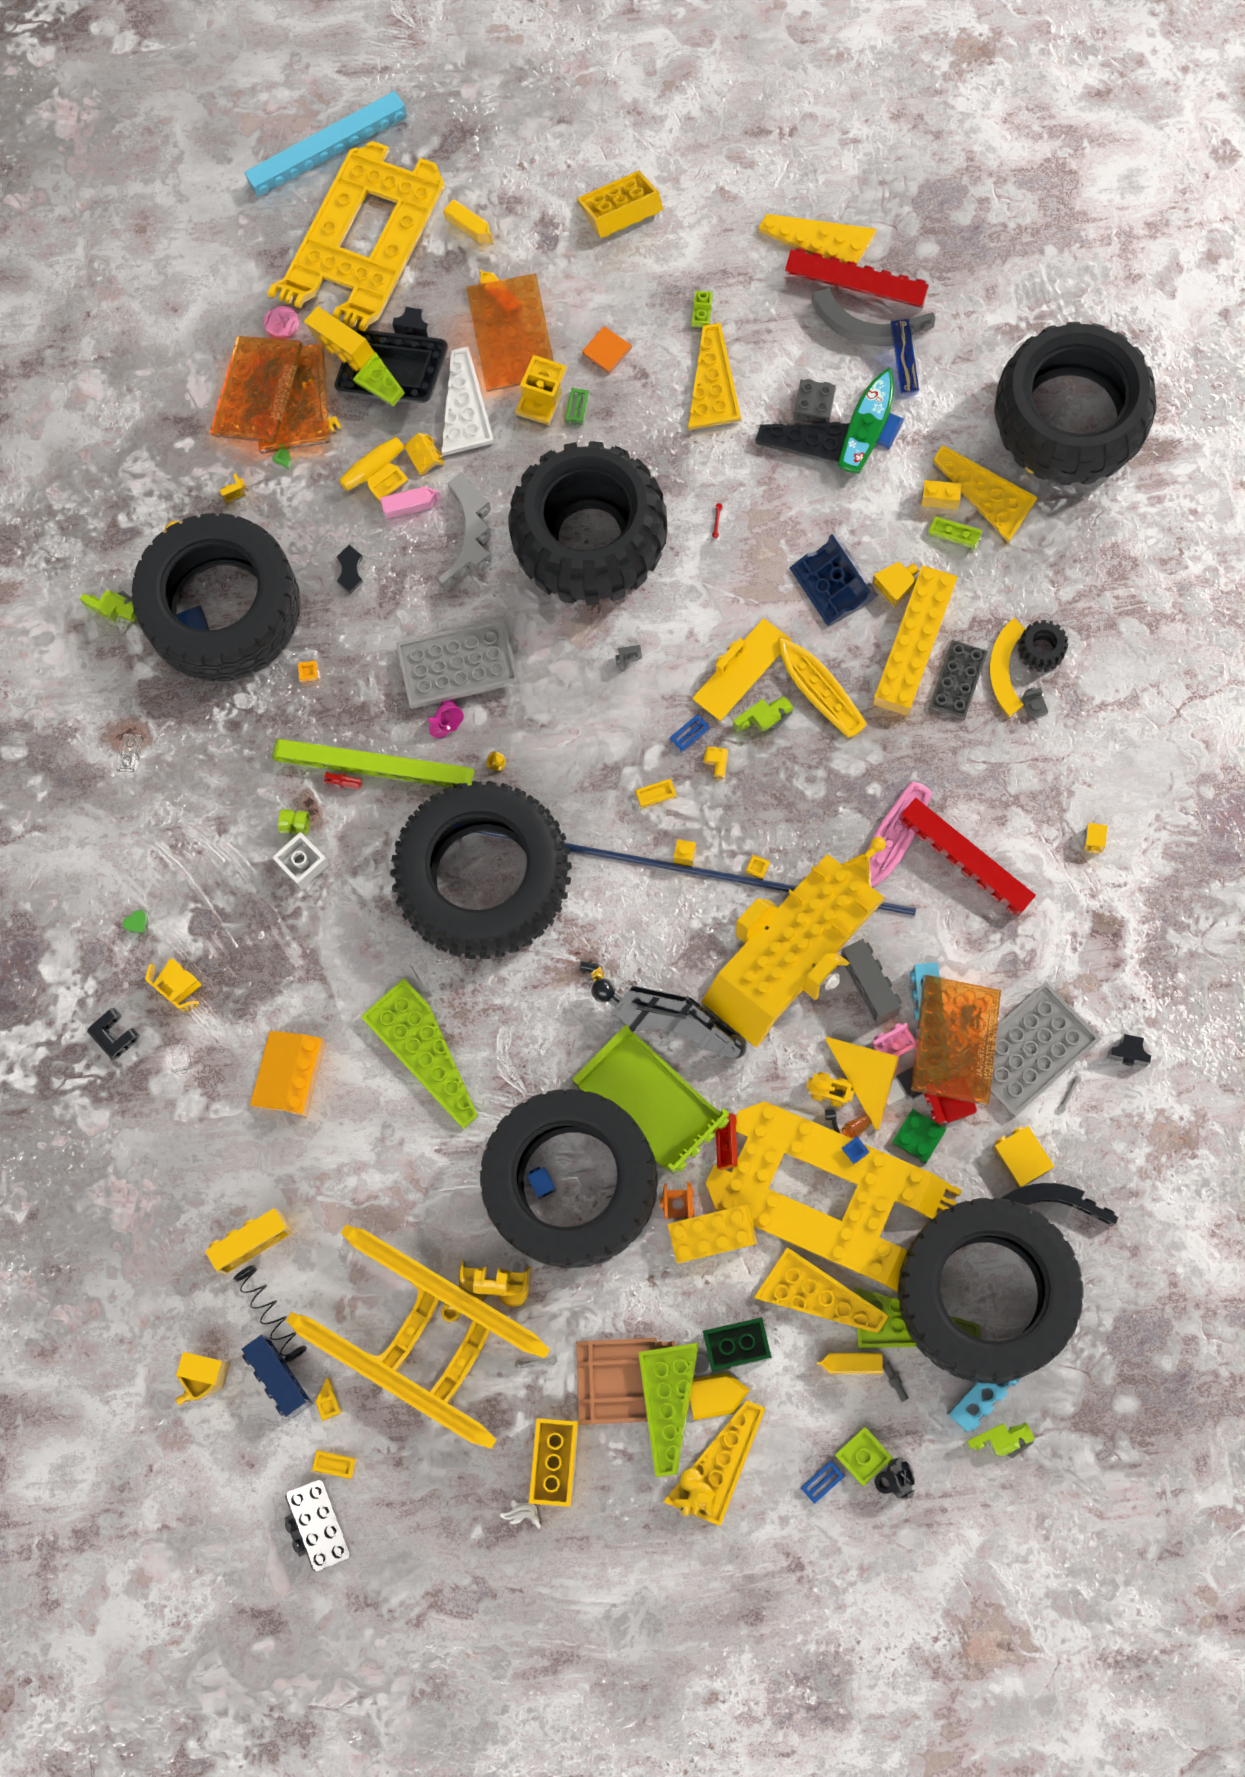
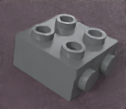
M800 379L793 420L808 423L830 422L836 385L829 382L820 383L811 379Z

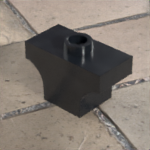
M406 307L402 316L393 319L392 325L395 333L422 337L430 336L429 324L425 322L423 309Z
M1124 1034L1121 1037L1120 1045L1109 1050L1107 1059L1122 1061V1064L1126 1066H1134L1136 1064L1147 1067L1151 1062L1152 1055L1146 1053L1143 1048L1144 1038Z

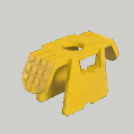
M172 958L169 959L154 983L155 964H149L145 980L183 1013L199 1006L198 1001L179 1005L199 989L201 983L182 968L178 962Z

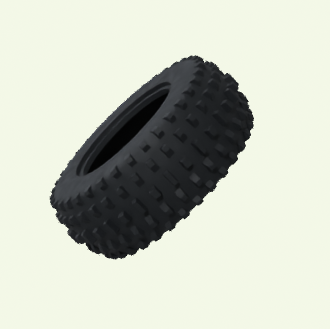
M472 781V785L459 783L455 789L453 786L444 788L443 794H440V792L435 795L433 794L430 796V802L426 800L423 804H420L418 806L419 811L415 810L413 813L415 816L410 815L408 817L409 821L405 824L407 828L402 827L400 830V841L396 840L394 845L396 847L395 853L397 854L392 855L391 859L395 869L390 871L391 877L395 878L396 881L392 886L393 893L398 892V898L395 902L398 907L402 906L404 912L402 916L410 922L412 930L414 932L417 931L426 943L429 942L431 945L436 943L435 948L439 951L441 949L447 952L449 949L450 955L461 957L462 954H465L466 959H476V955L480 956V959H491V955L494 954L495 957L499 958L504 957L507 951L509 953H516L520 951L519 946H529L533 943L532 938L536 939L545 933L543 929L546 930L548 924L550 926L553 925V918L557 915L556 912L560 913L562 910V899H567L568 893L565 892V886L571 884V877H567V873L572 869V863L567 862L570 849L566 847L564 841L566 836L564 833L561 834L560 825L557 820L554 821L553 816L550 815V810L548 808L545 809L542 804L539 805L540 802L531 795L526 797V792L521 791V789L515 788L513 791V788L507 784L502 783L501 786H497V783L487 781L486 785H482L481 781ZM454 824H461V825H463V826H461V827H454V826H452V825H454ZM476 832H495L515 841L526 854V871L519 888L509 899L488 909L472 910L451 903L442 896L437 886V871L443 855L454 842L466 835Z

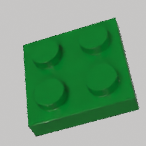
M912 1109L892 1144L926 1164L947 1129Z

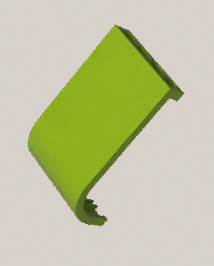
M627 1024L572 1079L573 1083L580 1090L593 1092L606 1099H610L630 1114L647 1138L656 1163L672 1175L677 1171L679 1173L683 1171L688 1165L686 1162L690 1157L695 1158L702 1150L700 1147L705 1142L708 1144L716 1136L714 1134L718 1128L723 1129L729 1122L728 1111L724 1108L719 1111L706 1101L643 1040L632 1032Z

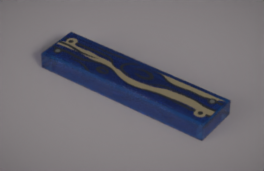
M909 318L891 321L900 393L919 392Z

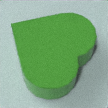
M134 911L132 916L124 919L123 927L127 931L145 934L147 915L143 911Z

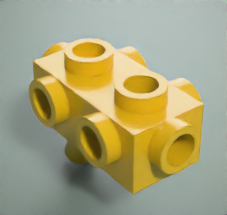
M824 1072L814 1073L813 1078H808L806 1089H809L808 1095H812L811 1099L822 1102L825 1099L831 1101L830 1105L841 1108L842 1105L846 1106L847 1101L851 1102L854 1091L851 1090L852 1084H849V1081L846 1079L838 1078L836 1080L830 1078V1075ZM836 1091H841L843 1096H836Z

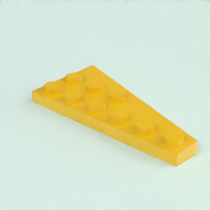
M788 1247L754 1297L761 1301L877 1334L889 1318L887 1314Z

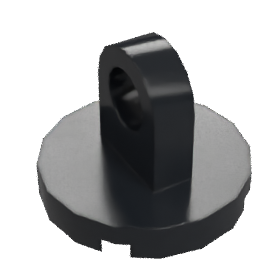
M902 1457L890 1459L887 1470L879 1473L875 1478L876 1489L883 1494L893 1492L900 1500L912 1498L915 1490H912V1485H915V1478L907 1461L903 1462ZM882 1478L888 1480L889 1487H885L882 1484Z

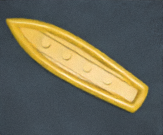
M779 638L778 644L782 661L788 674L800 691L847 738L859 734L867 723L831 672L803 647Z

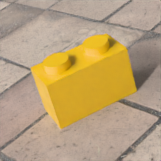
M925 480L921 506L958 510L962 484Z

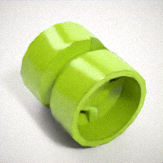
M281 809L278 819L279 833L291 834L294 832L295 835H298L301 832L304 836H307L310 826V813L299 810L294 813L290 809Z

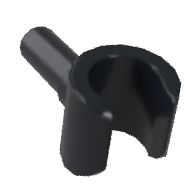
M825 1110V1120H832L834 1131L840 1133L835 1110Z

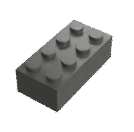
M861 939L843 948L841 956L850 962L845 968L878 1026L897 1016L902 1002L898 994L893 993L890 979L887 976L884 977L881 972L883 970L882 965L878 959H874L871 945L868 942L865 943L864 939Z

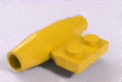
M394 437L376 446L355 462L339 479L342 487L348 492L367 482L370 492L381 503V497L392 495L409 482L399 467L391 464L404 449L401 441Z

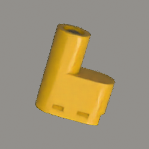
M706 747L703 763L715 765L713 775L715 778H725L728 750Z

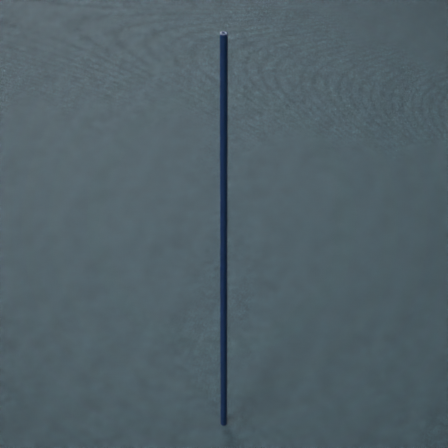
M454 824V825H452V826H454V827H461V826H463V825H461V824ZM476 832V833H475V834H481V835H486V836H491V837H497V838L512 840V839H510L509 837H507V836H505V835H502V834H499V833H495V832ZM565 843L571 852L789 892V890L794 891L797 887L784 883ZM885 902L877 908L913 916L916 913V908Z

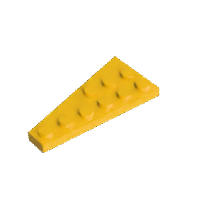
M766 214L758 227L759 232L791 247L804 249L808 254L816 252L822 254L823 258L836 257L840 259V262L847 263V261L857 263V265L877 232V229L773 214Z
M721 323L703 326L688 431L741 421Z
M942 445L933 458V463L952 483L962 484L961 493L996 531L1010 543L1038 497Z
M746 1400L691 1467L700 1471V1474L703 1476L702 1482L708 1484L713 1492L716 1493L713 1514H706L705 1510L700 1509L697 1517L721 1526L765 1412V1407ZM679 1482L663 1502L679 1509L678 1504L674 1500H688L690 1492L684 1490Z

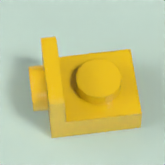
M236 473L233 474L236 483L226 485L223 489H220L226 504L246 496L243 490L246 488V485L242 478H238Z

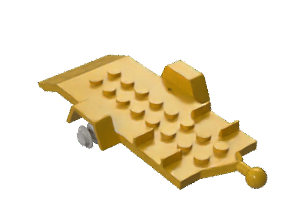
M874 837L870 843L871 847L865 854H861L842 864L826 854L815 867L811 866L812 871L794 891L789 890L790 895L779 907L769 899L757 898L737 920L736 937L745 944L718 973L701 1003L754 1047H758L763 1042L775 1021L802 991L806 992L814 1000H817L820 985L825 984V989L830 990L836 988L839 984L840 976L838 973L833 974V970L838 965L847 966L850 962L837 952L885 900L883 895L871 887L870 859L876 852L883 851L886 847V842L882 837Z

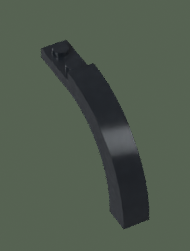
M1031 1184L1013 1190L1002 1197V1199L1010 1200L1013 1203L1018 1202L1026 1206L1039 1202L1065 1204L1110 1226H1114L1119 1218L1114 1215L1115 1212L1106 1207L1101 1209L1096 1206V1202L1088 1198L1083 1200L1082 1197L1085 1191L1065 1184Z

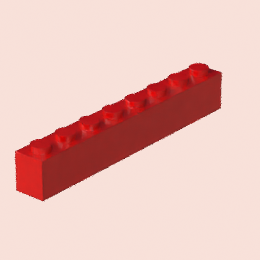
M801 248L790 250L785 268L786 274L922 309L929 290V284H926L927 281L922 279L913 281L906 275L899 274V276L891 275L892 272L887 270H881V272L874 271V267L864 265V268L859 267L857 263L852 261L843 263L836 257L823 258V255L813 252V254H808L806 250Z
M916 797L900 815V823L906 829L913 830L918 839L929 843L934 852L945 856V860L950 865H956L961 869L960 872L965 877L972 878L981 890L988 891L991 894V898L998 903L1004 904L1006 910L1012 915L1016 914L1019 916L1035 898L1036 894Z

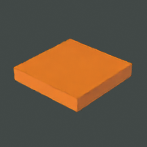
M603 326L582 350V355L610 374L632 349V345Z

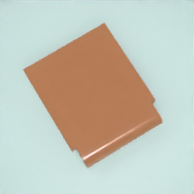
M657 1338L576 1342L579 1425L648 1422L639 1352L674 1347L675 1341L657 1342Z

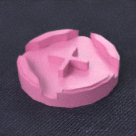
M276 306L275 309H270L264 317L266 332L274 339H288L295 335L299 329L298 315L294 309L288 306Z

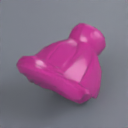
M453 700L441 702V707L437 709L435 716L427 719L430 722L429 734L432 737L442 738L456 731L463 721V711L456 706Z

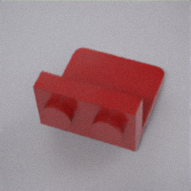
M964 1076L935 1086L933 1084L925 1086L926 1091L923 1092L927 1103L931 1102L933 1108L930 1111L934 1122L938 1121L939 1125L942 1126L977 1113L976 1104Z

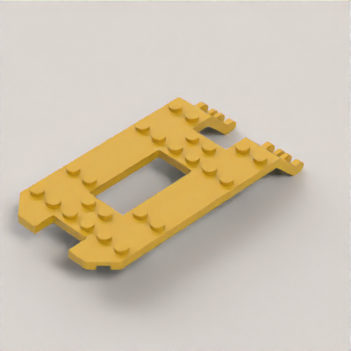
M372 141L366 143V146L362 148L350 149L285 277L271 284L267 294L268 297L275 298L277 292L281 291L278 296L279 301L283 302L285 300V303L291 304L293 298L297 297L294 305L301 308L305 301L316 296L324 279L353 289L347 302L335 308L332 316L340 320L341 315L344 314L342 322L345 325L349 324L353 328L356 326L357 321L361 320L359 330L365 332L370 324L379 320L445 188L436 163L419 158L412 172L384 162L389 153V147ZM368 193L397 203L370 257L341 248Z
M763 1101L738 1111L736 1115V1133L747 1137V1140L737 1160L738 1166L734 1167L732 1172L717 1169L716 1165L712 1167L706 1185L715 1209L722 1211L742 1205H749L755 1228L879 1282L898 1293L900 1269L907 1250L880 1238L895 1202L913 1209L929 1220H932L936 1216L938 1209L941 1211L948 1209V1207L940 1204L941 1202L950 1206L957 1204L956 1201L944 1197L945 1191L959 1197L962 1190L952 1186L929 1171L866 1144L864 1145L870 1153L856 1164H853L842 1150V1147L853 1140L852 1138ZM785 1154L857 1185L842 1221L769 1189Z

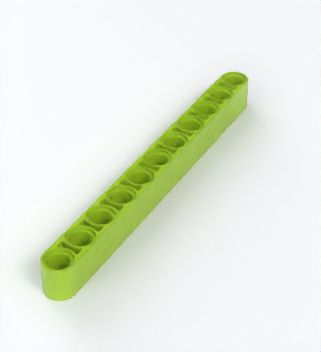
M284 739L275 740L272 759L278 762L442 787L453 786V788H457L459 783L472 785L475 773L474 769L464 766Z

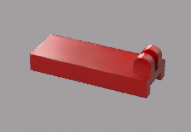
M729 1113L728 1124L723 1129L718 1128L716 1130L717 1169L720 1170L738 1166L737 1118L732 1113Z

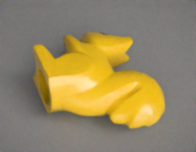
M694 1468L684 1470L679 1480L680 1486L690 1492L688 1500L675 1499L674 1502L678 1504L680 1512L684 1516H689L692 1509L695 1516H698L700 1509L705 1510L706 1514L712 1515L716 1503V1493L713 1492L708 1484L702 1482L703 1476L700 1474V1471Z

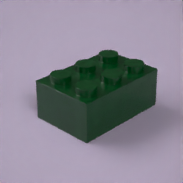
M762 1317L703 1330L712 1373L772 1359Z

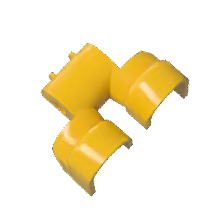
M461 1260L458 1287L483 1302L488 1295H497L507 1307L519 1308L528 1300L532 1273L531 1267L527 1266L525 1273L510 1272L498 1268L496 1279L486 1278L487 1267L479 1269L465 1267L466 1262Z

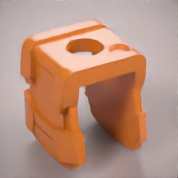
M687 1182V1190H667V1183L664 1184L663 1197H659L660 1209H664L665 1219H689L695 1216L692 1197L694 1196V1189H692L690 1182ZM675 1199H681L684 1202V1206L682 1209L676 1210L673 1208L672 1202Z

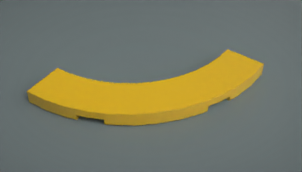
M1015 618L1008 622L999 634L992 650L989 665L991 687L999 706L1008 718L1012 717L1024 706L1016 695L1009 676V661L1012 650L1021 638L1023 631L1026 630Z

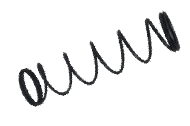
M250 1265L238 1272L233 1280L234 1282H239L245 1279L240 1287L242 1293H250L261 1289L252 1299L250 1307L258 1309L271 1305L261 1316L260 1323L271 1324L280 1321L271 1332L270 1339L280 1340L291 1336L280 1350V1355L286 1356L284 1358L285 1362H290L303 1354L307 1347L303 1345L289 1354H282L283 1348L297 1333L293 1332L280 1338H272L273 1332L287 1316L267 1323L262 1322L264 1315L278 1300L259 1307L252 1306L254 1299L267 1287V1284L254 1290L242 1291L245 1282L258 1270L255 1265Z

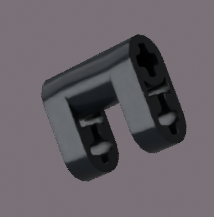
M116 1008L109 1009L87 1030V1033L111 1060L119 1058L140 1038V1035L134 1028L127 1030L118 1039L109 1031L122 1017Z

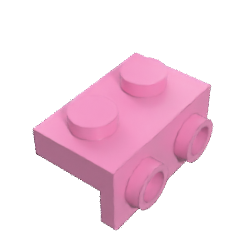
M898 1023L891 1028V1032L878 1034L873 1038L875 1041L871 1045L874 1050L899 1057L918 1046L908 1030L907 1023L903 1025Z

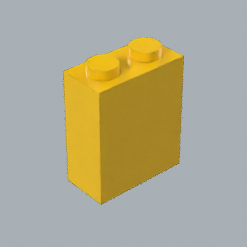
M1022 1126L1012 1131V1136L1008 1138L1005 1136L995 1141L996 1145L993 1147V1151L1017 1189L1026 1186L1055 1167L1029 1126L1024 1129Z

